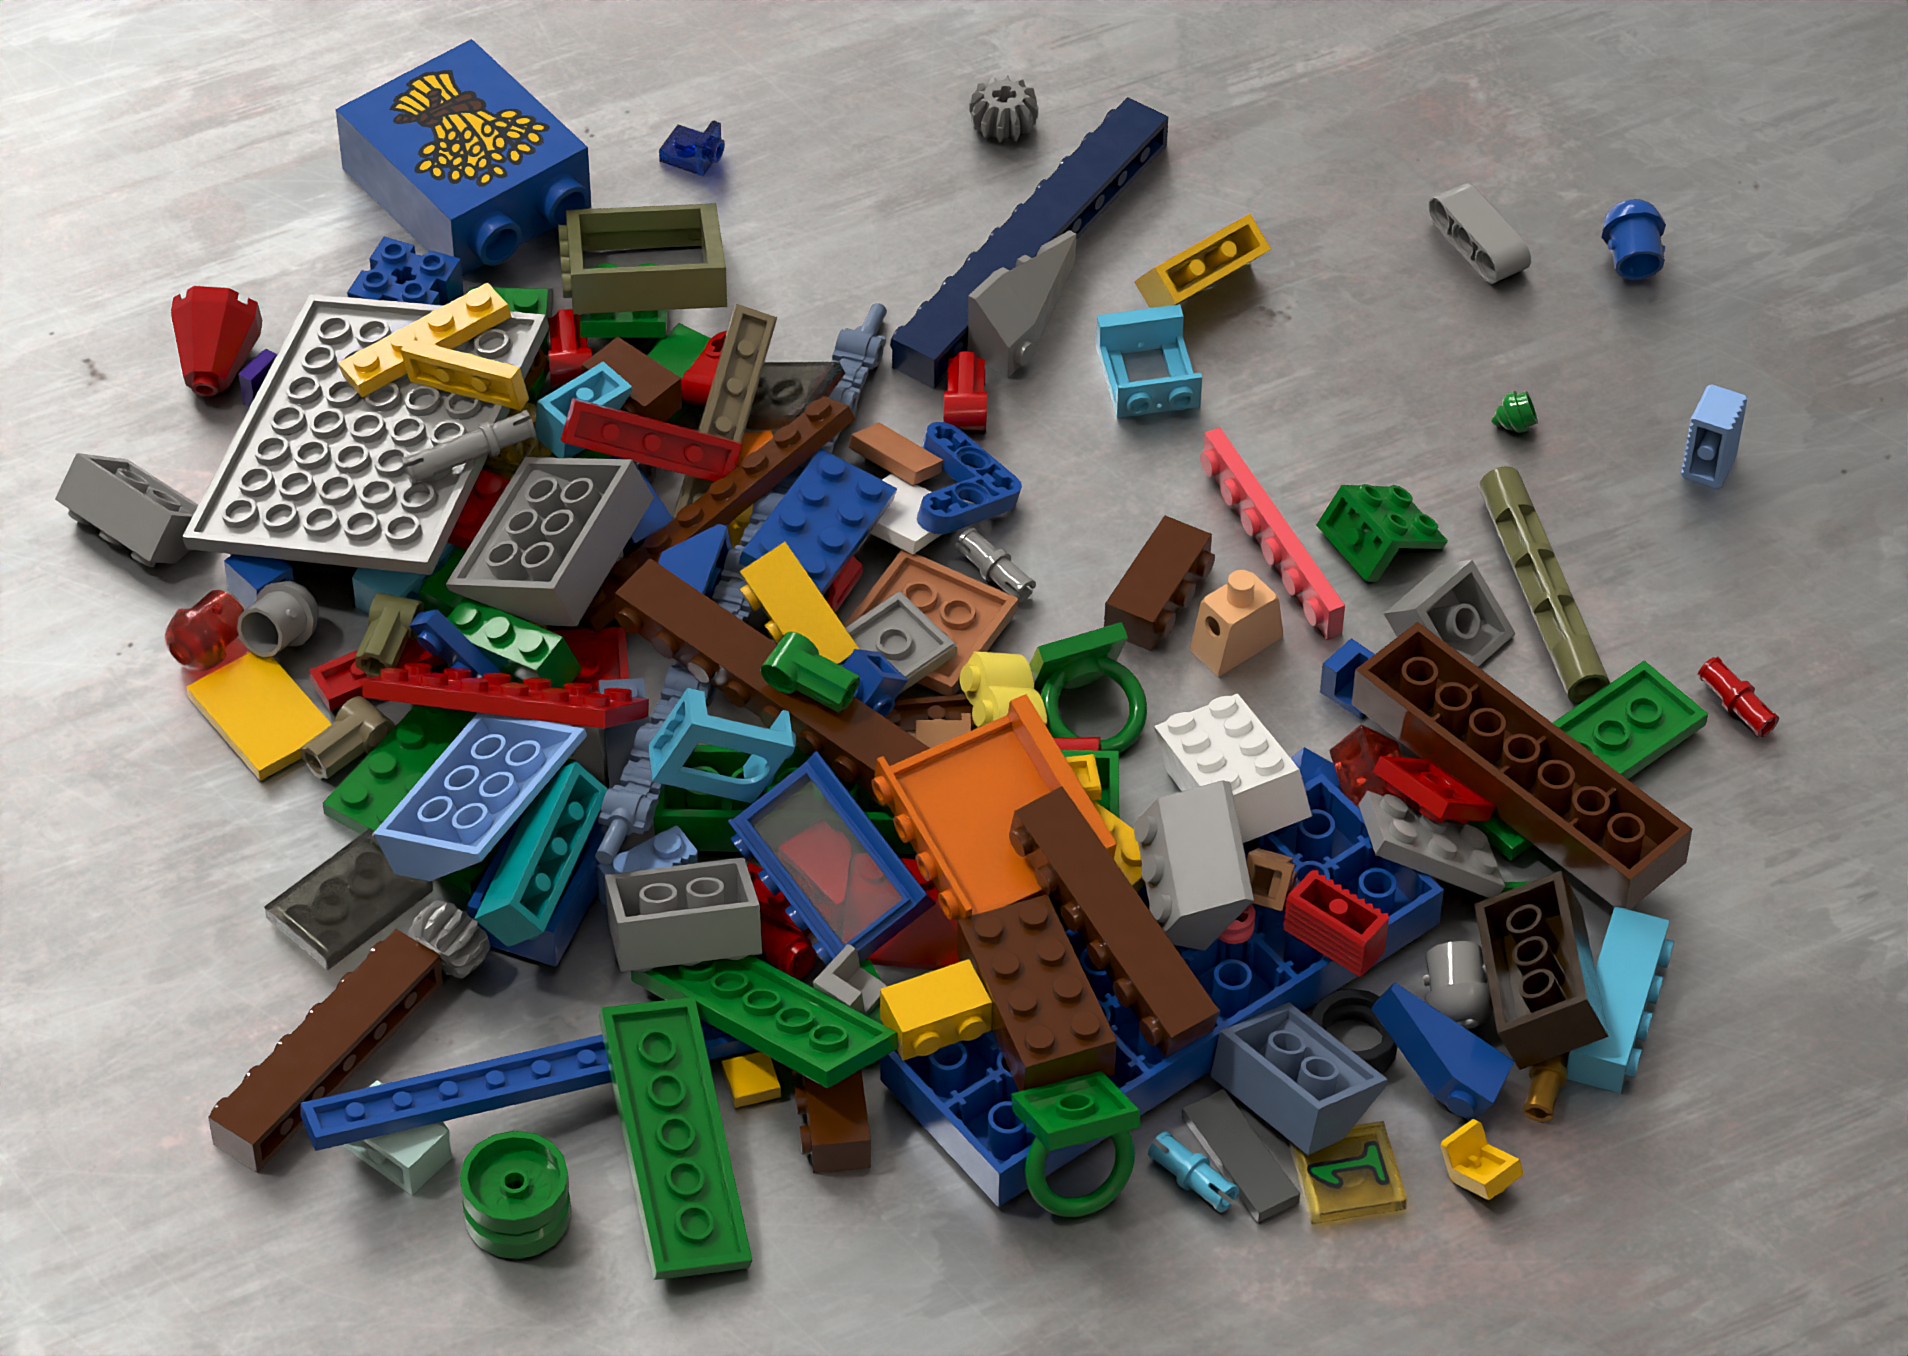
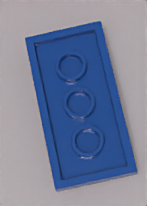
M820 448L743 549L739 564L747 567L783 542H786L820 593L824 595L893 502L897 488Z

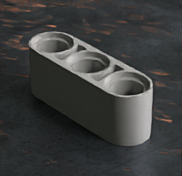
M1471 183L1455 187L1429 200V213L1435 226L1488 283L1493 284L1530 267L1531 255L1526 242Z

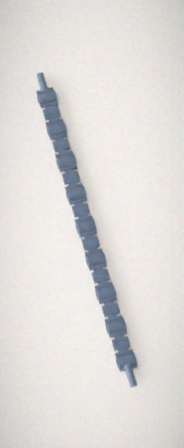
M874 303L862 326L856 327L855 330L845 328V330L842 329L840 331L835 350L832 354V361L828 364L824 374V380H819V382L813 384L806 407L813 401L826 396L848 405L853 415L855 414L860 390L866 382L868 370H873L874 367L877 368L879 366L886 344V337L877 335V331L887 313L884 305ZM839 433L821 449L832 453ZM817 452L754 503L750 523L745 528L741 538V546L736 545L735 548H730L728 551L724 569L721 573V580L714 590L712 600L745 623L749 621V613L752 608L740 591V588L746 585L740 573L745 568V566L739 564L741 553ZM679 662L671 665L667 672L664 688L661 692V699L655 706L651 716V723L646 722L644 726L639 727L636 733L633 749L630 753V761L624 767L620 778V786L614 785L613 789L609 788L604 796L601 812L598 816V823L607 825L609 828L595 854L596 859L602 864L610 865L613 863L626 836L631 835L633 832L643 835L644 831H648L652 825L660 793L664 790L666 784L652 781L648 745L687 688L704 691L706 706L709 707L713 702L716 687L709 682L702 683L697 680L688 668Z

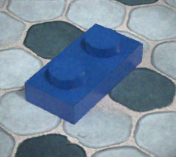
M438 610L420 612L410 623L409 627L418 635V643L429 653L436 656L439 655L450 666L449 668L471 670V677L483 678V674L500 672Z

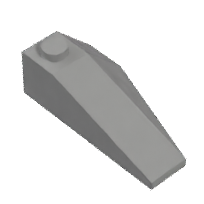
M1069 230L1045 243L1033 258L1027 255L1018 258L1016 267L1010 271L1004 267L994 271L968 295L967 352H974L976 356L985 360L986 366L1007 378L1020 366H1025L1029 363L1075 265L1076 233Z

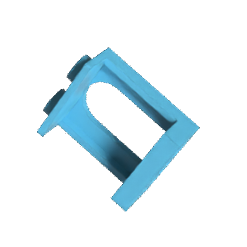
M1180 304L1097 315L1096 348L1117 418L1200 407L1202 374H1194L1182 336L1184 316ZM1161 349L1170 377L1129 382L1121 354Z
M687 688L648 745L652 781L753 804L765 787H769L772 784L775 773L784 760L789 759L794 752L796 735L791 729L789 711L782 710L770 729L707 715L705 692ZM699 742L751 754L743 766L744 779L683 767V765Z

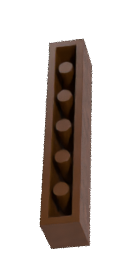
M1063 786L1015 810L1009 832L1010 842L1019 856H1026L1035 869V877L1041 889L1048 895L1052 893L1061 906V915L1067 927L1073 932L1078 931L1086 942L1088 956L1095 967L1106 971L1113 982V990L1118 1001L1125 1008L1130 1007L1139 1019V1028L1145 1040L1151 1046L1157 1045L1166 1058L1213 1032L1220 1011Z
M395 929L384 941L377 942L369 951L367 958L353 972L346 973L338 982L336 989L322 1003L315 1004L309 1010L305 1020L291 1034L284 1035L276 1044L274 1051L260 1065L252 1067L246 1073L242 1083L228 1097L220 1099L215 1104L208 1116L213 1145L258 1173L304 1126L300 1116L301 1103L333 1096L443 984L440 955L398 929Z

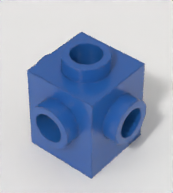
M854 649L849 658L840 664V666L860 676V683L854 697L883 717H886L892 711L896 697L908 682V679L880 652Z

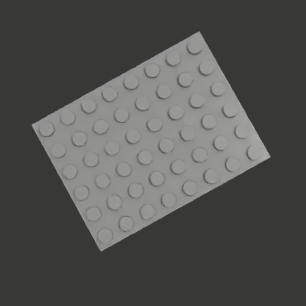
M309 294L182 536L186 549L432 575L489 454L417 481L413 485L408 479L409 474H406L401 458L479 429V424L488 421L490 424L506 419L511 408L412 383L409 380L408 374L362 398L342 376L338 363L443 306ZM510 312L511 318L451 350L471 353L478 357L520 367L524 380L549 329V324L544 314Z

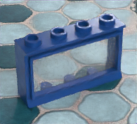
M817 751L803 765L737 817L728 820L736 831V834L730 838L734 845L747 860L755 856L764 869L758 873V876L774 896L779 892L784 894L791 904L785 909L786 913L802 932L808 927L819 941L812 947L827 966L847 944L857 949L859 963L864 961L936 904L920 886L909 868L883 838L882 833L862 811L855 798L832 772L831 767Z

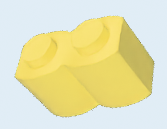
M973 652L969 661L961 670L960 686L969 702L973 705L972 718L978 728L1006 716L1010 701L1025 694L1029 697L1044 724H1047L1044 702L1040 694L1034 689L1032 671L1023 655Z

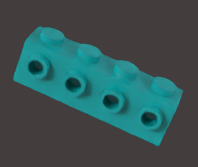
M578 762L560 768L526 808L474 918L507 947L527 939L534 940L544 933L602 807L608 788Z

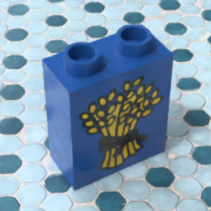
M472 39L336 109L342 169L427 252L432 250L460 258L462 276L484 264L493 266L503 263L515 253L521 244L553 227L558 228V225H567L566 210L588 209L592 207L588 147Z

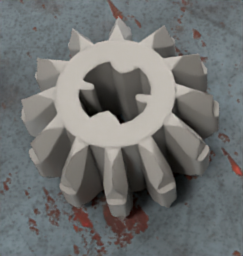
M1008 75L1004 80H997L991 76L988 84L978 83L977 90L972 94L969 102V112L971 113V122L974 130L981 131L984 139L993 136L997 137L999 143L1003 138H1010L1017 142L1020 134L1030 135L1031 128L1036 124V119L1038 118L1039 106L1037 105L1034 88L1026 87L1024 79L1013 82Z
M436 899L429 906H426L413 920L414 923L408 930L411 938L440 955L441 969L446 975H453L457 978H464L471 971H474L486 958L485 955L491 948L486 931L477 925V921L471 919L466 911H461L453 903H446L443 900Z

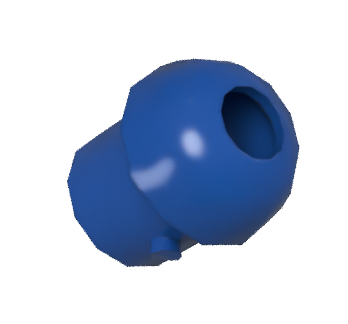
M1630 199L1615 204L1607 212L1602 228L1601 238L1608 245V249L1612 251L1615 271L1620 277L1630 280L1644 279L1655 275L1663 268L1665 262V245L1661 243V236L1664 234L1666 226L1665 221L1654 205L1641 199Z

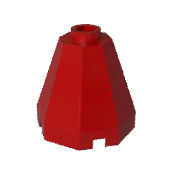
M193 286L187 289L185 298L182 299L180 294L173 297L171 317L183 378L186 386L201 396H214L229 388L261 335L263 320L258 302L248 298L247 305L238 300L239 293L231 288Z

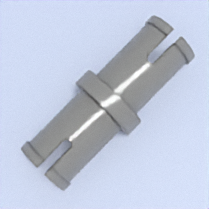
M969 528L958 538L960 542L955 544V549L980 569V575L987 582L994 581L1009 595L1018 598V603L1025 601L1033 593L1031 589L1036 587V582L1011 562L1009 553L1004 549L997 550L975 528Z

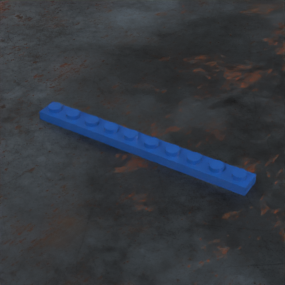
M700 1019L709 1060L755 1049ZM601 1034L302 1102L300 1116L315 1151L612 1083Z

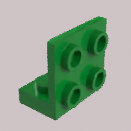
M1368 484L1341 485L1316 524L1320 531L1367 582H1378L1399 548L1443 549L1448 542L1438 530L1436 521L1423 514L1412 502V495L1397 485L1390 487L1371 486Z

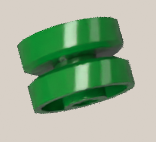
M513 1130L488 1137L476 1144L466 1156L459 1177L463 1198V1213L467 1232L480 1248L497 1257L521 1259L539 1255L557 1244L568 1229L572 1211L569 1194V1176L565 1158L553 1142L536 1133Z

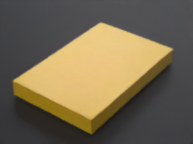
M249 652L186 686L188 698L260 781L301 759L300 748L332 725L272 656L261 657Z

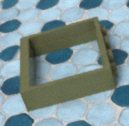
M716 203L566 210L567 225H558L563 298H572L573 314L727 307L726 264ZM701 246L704 261L703 264L584 269L582 251Z

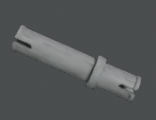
M523 410L519 414L490 424L488 421L479 424V429L408 457H402V463L406 474H409L408 479L413 485L417 481L490 454L491 457L500 454V449L528 438L536 437L533 422L528 420L530 418L527 410Z

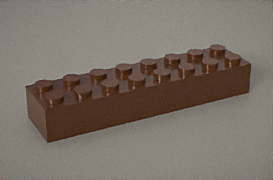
M1416 622L1355 669L1352 705L1419 757L1429 759L1495 804L1496 808L1493 813L1614 907L1632 909L1686 864L1693 828L1419 622Z

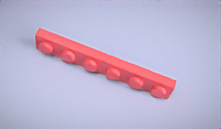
M1219 427L1205 432L1204 449L1200 454V462L1208 477L1213 476L1220 486L1221 494L1226 504L1234 506L1241 516V522L1247 534L1250 536L1254 535L1261 545L1262 553L1267 563L1275 565L1282 575L1287 592L1298 598L1303 606L1308 622L1312 626L1316 625L1326 640L1342 635L1345 604L1222 429Z

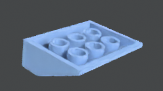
M478 712L373 833L394 874L432 881L481 862L587 737L585 729L540 720Z

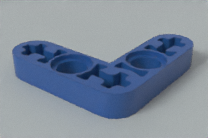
M935 422L928 425L921 447L943 459L942 469L958 483L923 496L917 514V522L923 529L934 534H948L1015 508L1022 484L1014 474L954 425L945 422ZM964 500L973 502V503H975V504H971V503L965 502Z

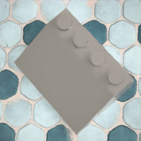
M525 457L450 576L446 586L449 591L539 625L577 626L654 499V496L631 459Z

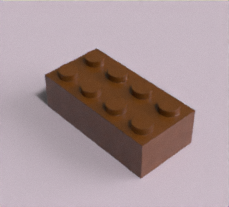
M1047 894L957 920V956L960 962L967 959L970 960L992 1001L991 1031L1019 1092L1102 1071L1107 1077L1115 1075L1117 1040Z

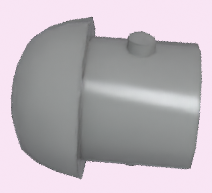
M292 581L268 584L257 594L256 602L238 617L237 630L241 642L250 652L261 657L274 656L286 646L303 645L317 627L318 606L314 596L299 584Z
M1454 941L1437 945L1428 950L1425 956L1428 974L1424 975L1423 980L1425 986H1430L1431 992L1425 995L1424 1002L1467 1030L1488 1021L1493 1012L1489 984L1486 980L1487 972L1481 946L1475 942Z

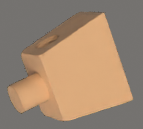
M1246 570L1232 572L1228 577L1227 584L1205 596L1201 601L1190 644V651L1219 678L1282 639L1283 627L1280 603L1276 593L1253 572Z

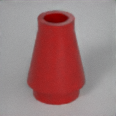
M760 920L762 955L771 966L797 980L806 976L813 968L817 957L810 939L772 925L767 920Z

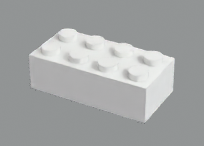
M1239 694L1218 697L1207 706L1191 712L1174 714L1166 722L1154 726L1167 773L1181 791L1221 780L1231 783L1242 843L1312 816L1300 769Z

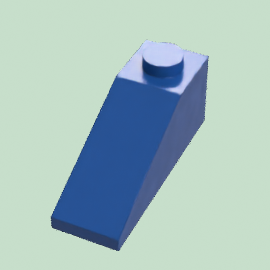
M1394 982L1374 1003L1372 1011L1431 1095L1445 1104L1452 1113L1469 1121L1472 1119L1476 1120L1494 1103L1514 1060Z

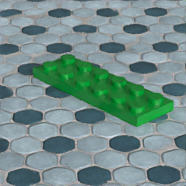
M1644 660L1558 718L1553 724L1628 780L1703 728L1707 723L1708 713ZM1492 813L1488 822H1468L1469 825L1481 830L1487 836L1488 841L1510 861L1534 845L1494 813Z
M748 955L740 960L725 958L702 961L693 966L671 965L655 967L646 972L631 971L632 982L665 1000L695 997L700 1019L826 1088L838 1084L843 1079L898 1049L896 1031L752 955Z
M695 997L601 1007L598 1017L653 1280L750 1268L752 1263L751 1250Z

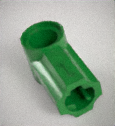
M796 632L786 633L760 668L763 679L777 691L791 694L797 690L838 713L841 710L845 711L849 706L860 683L859 675L819 655V650L815 644Z

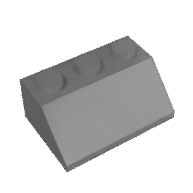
M76 453L55 498L56 501L69 509L68 515L72 519L86 525L93 524L101 530L99 533L100 537L115 545H125L132 550V558L148 566L154 567L156 563L176 564L191 551L186 549L182 536L198 504L128 459Z
M1224 780L1159 797L1134 823V835L1139 845L1142 877L1146 883L1150 905L1149 911L1173 945L1205 951L1254 901L1231 783Z

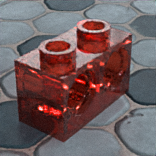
M1360 725L1329 750L1343 794L1358 808L1367 790L1381 796L1386 794L1396 796L1385 788L1386 781L1372 771L1380 756L1403 757L1397 741L1364 725ZM1398 797L1407 806L1419 810L1420 805L1411 798L1403 799Z

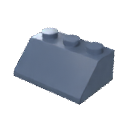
M1290 1002L1221 1030L1210 1077L1307 1155L1343 1140L1385 1089L1388 1080Z

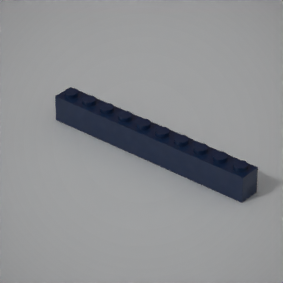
M1129 97L1116 109H1111L1106 114L1103 123L1093 133H1087L1080 146L1070 156L1067 155L1061 160L1057 170L1047 180L1043 179L1040 181L1034 193L1024 204H1018L1013 210L1011 217L1001 227H996L991 232L987 242L977 252H971L966 258L964 265L953 276H948L943 281L940 290L929 301H924L919 306L913 318L905 326H899L895 330L890 341L892 368L935 389L948 375V360L957 356L959 352L967 351L968 295L994 271L1002 267L1009 271L1016 267L1018 258L1024 255L1031 258L1035 257L1042 245L1069 230L1076 233L1077 241L1167 147L1169 116Z

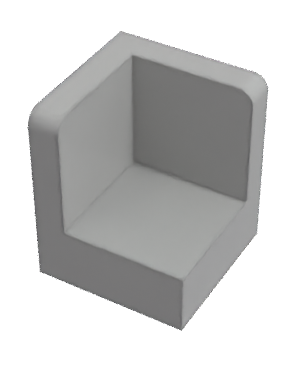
M847 944L813 981L814 989L865 1016H868L880 1003V989L887 987L885 983L860 968L857 949L850 944Z

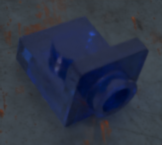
M712 120L703 133L677 124L659 149V162L704 176L713 163L720 161L725 149V141L721 139V123Z

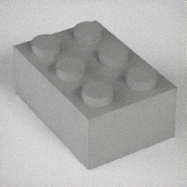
M744 857L605 875L608 925L621 972H646L655 967L671 965L693 966L702 961L725 958L740 960L748 955L762 954L760 905Z

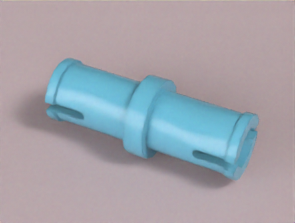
M1162 1132L1155 1138L1168 1148L1169 1152L1165 1153L1154 1143H1151L1148 1149V1156L1175 1175L1179 1186L1184 1190H1194L1213 1205L1218 1212H1224L1232 1206L1218 1194V1191L1221 1190L1235 1201L1239 1194L1238 1186L1210 1167V1160L1201 1153L1194 1154L1173 1138L1169 1132Z

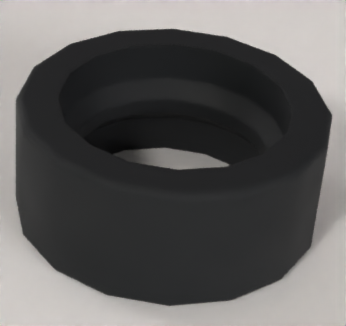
M1346 989L1335 991L1321 999L1312 1011L1311 1019L1324 1030L1336 1022L1345 1020L1363 1021L1376 1028L1382 1035L1381 1043L1368 1050L1352 1052L1379 1073H1385L1396 1059L1398 1046L1372 1011L1374 1003L1380 996L1366 990Z

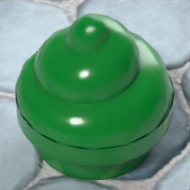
M1512 391L1502 398V405L1496 408L1495 416L1492 417L1491 422L1496 426H1503L1506 430L1516 431L1519 434L1528 432L1529 426L1538 424L1536 411L1528 392L1525 391L1517 394L1516 391Z

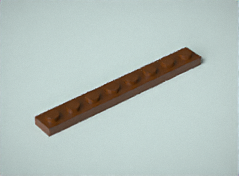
M826 396L810 403L806 407L805 412L789 425L778 429L771 440L757 451L744 457L738 467L724 478L715 481L709 490L693 504L682 508L677 513V516L665 527L649 535L645 539L644 544L627 558L616 562L578 624L596 633L615 618V592L649 558L658 563L663 551L718 524L727 526L852 423L855 417L850 407Z

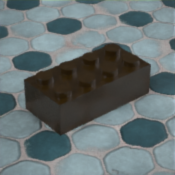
M1562 871L1474 904L1497 1033L1519 1070L1609 1037L1583 909Z

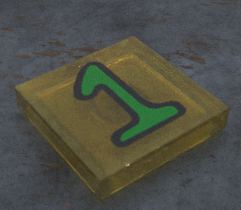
M1384 1121L1354 1125L1343 1140L1310 1155H1307L1289 1140L1290 1152L1311 1224L1406 1209L1407 1197Z

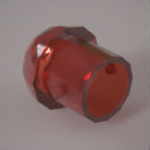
M211 590L191 609H178L165 628V646L170 656L180 666L191 671H206L220 665L226 658V648L239 637L237 625L238 617L244 612L242 605L232 595L222 590Z

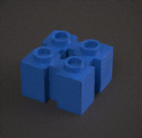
M384 236L369 258L370 270H361L347 292V296L350 298L445 306L464 295L461 259L432 250L421 256L415 254L414 245Z

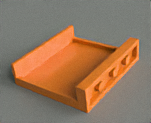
M1027 694L1010 701L1006 716L889 766L884 756L877 758L875 777L871 781L873 791L878 801L882 805L888 804L895 816L893 819L895 829L900 839L904 843H911L917 854L916 863L921 875L926 881L932 880L939 891L938 900L942 911L950 920L954 918L957 922V920L1046 895L1036 880L1035 869L1026 856H1019L1010 842L1009 832L1015 810L1061 786L1066 790L1114 859L1117 846L1116 841Z

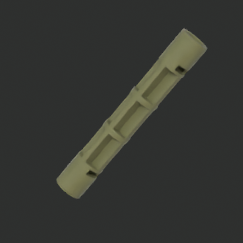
M1507 466L1496 468L1483 476L1479 482V490L1565 692L1571 702L1580 704L1610 684L1609 678L1518 470Z

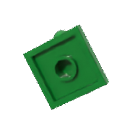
M1122 622L1037 647L1029 665L1033 675L1034 689L1036 691L1042 690L1041 698L1047 715L1046 727L1053 738L1079 737L1067 728L1059 713L1058 700L1063 687L1066 689L1079 688L1096 681L1102 675L1111 678L1120 685L1129 702V717L1125 726L1115 736L1101 740L1102 751H1119L1121 753L1129 748L1142 733L1147 719V701L1144 690L1136 676L1124 665L1117 662L1128 639Z
M1102 1071L1011 1094L1013 1112L1036 1136L1027 1154L1025 1178L1032 1197L1042 1208L1063 1217H1080L1104 1208L1121 1193L1133 1171L1135 1148L1129 1130L1141 1127L1140 1111ZM1109 1136L1115 1146V1162L1109 1177L1099 1188L1087 1195L1070 1198L1056 1194L1048 1186L1045 1179V1163L1050 1151L1072 1145L1086 1144L1095 1139Z

